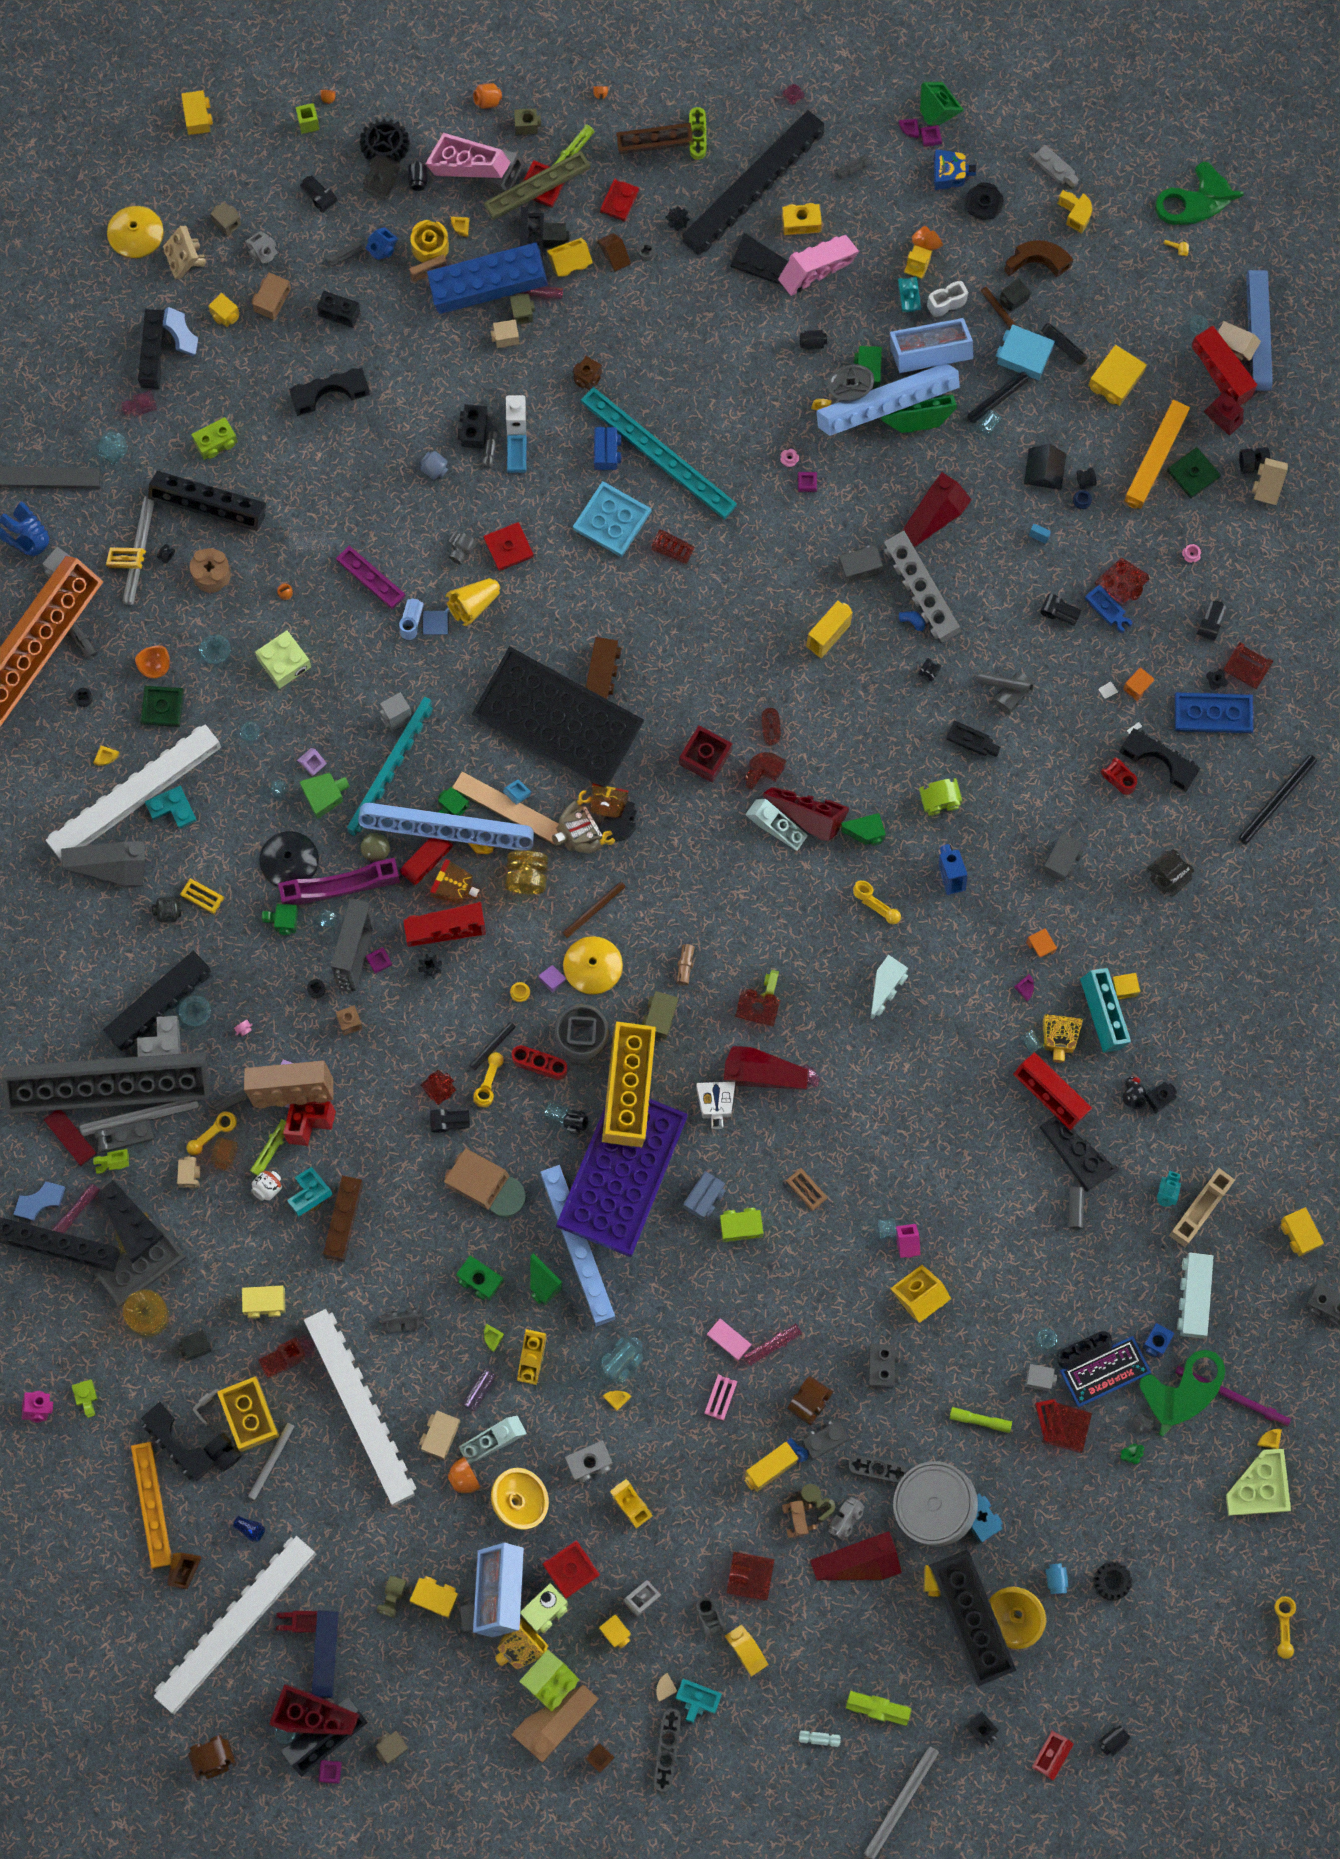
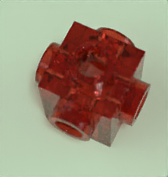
M440 1070L430 1074L420 1084L428 1097L437 1105L450 1098L456 1091L452 1084L454 1082L452 1077L448 1073L443 1074Z

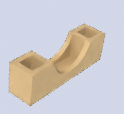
M1218 1168L1169 1236L1183 1247H1186L1235 1179Z

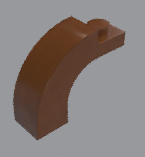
M1042 240L1029 241L1016 247L1014 255L1006 261L1004 271L1010 276L1026 264L1040 263L1048 267L1058 277L1072 267L1073 258L1062 247L1054 243Z

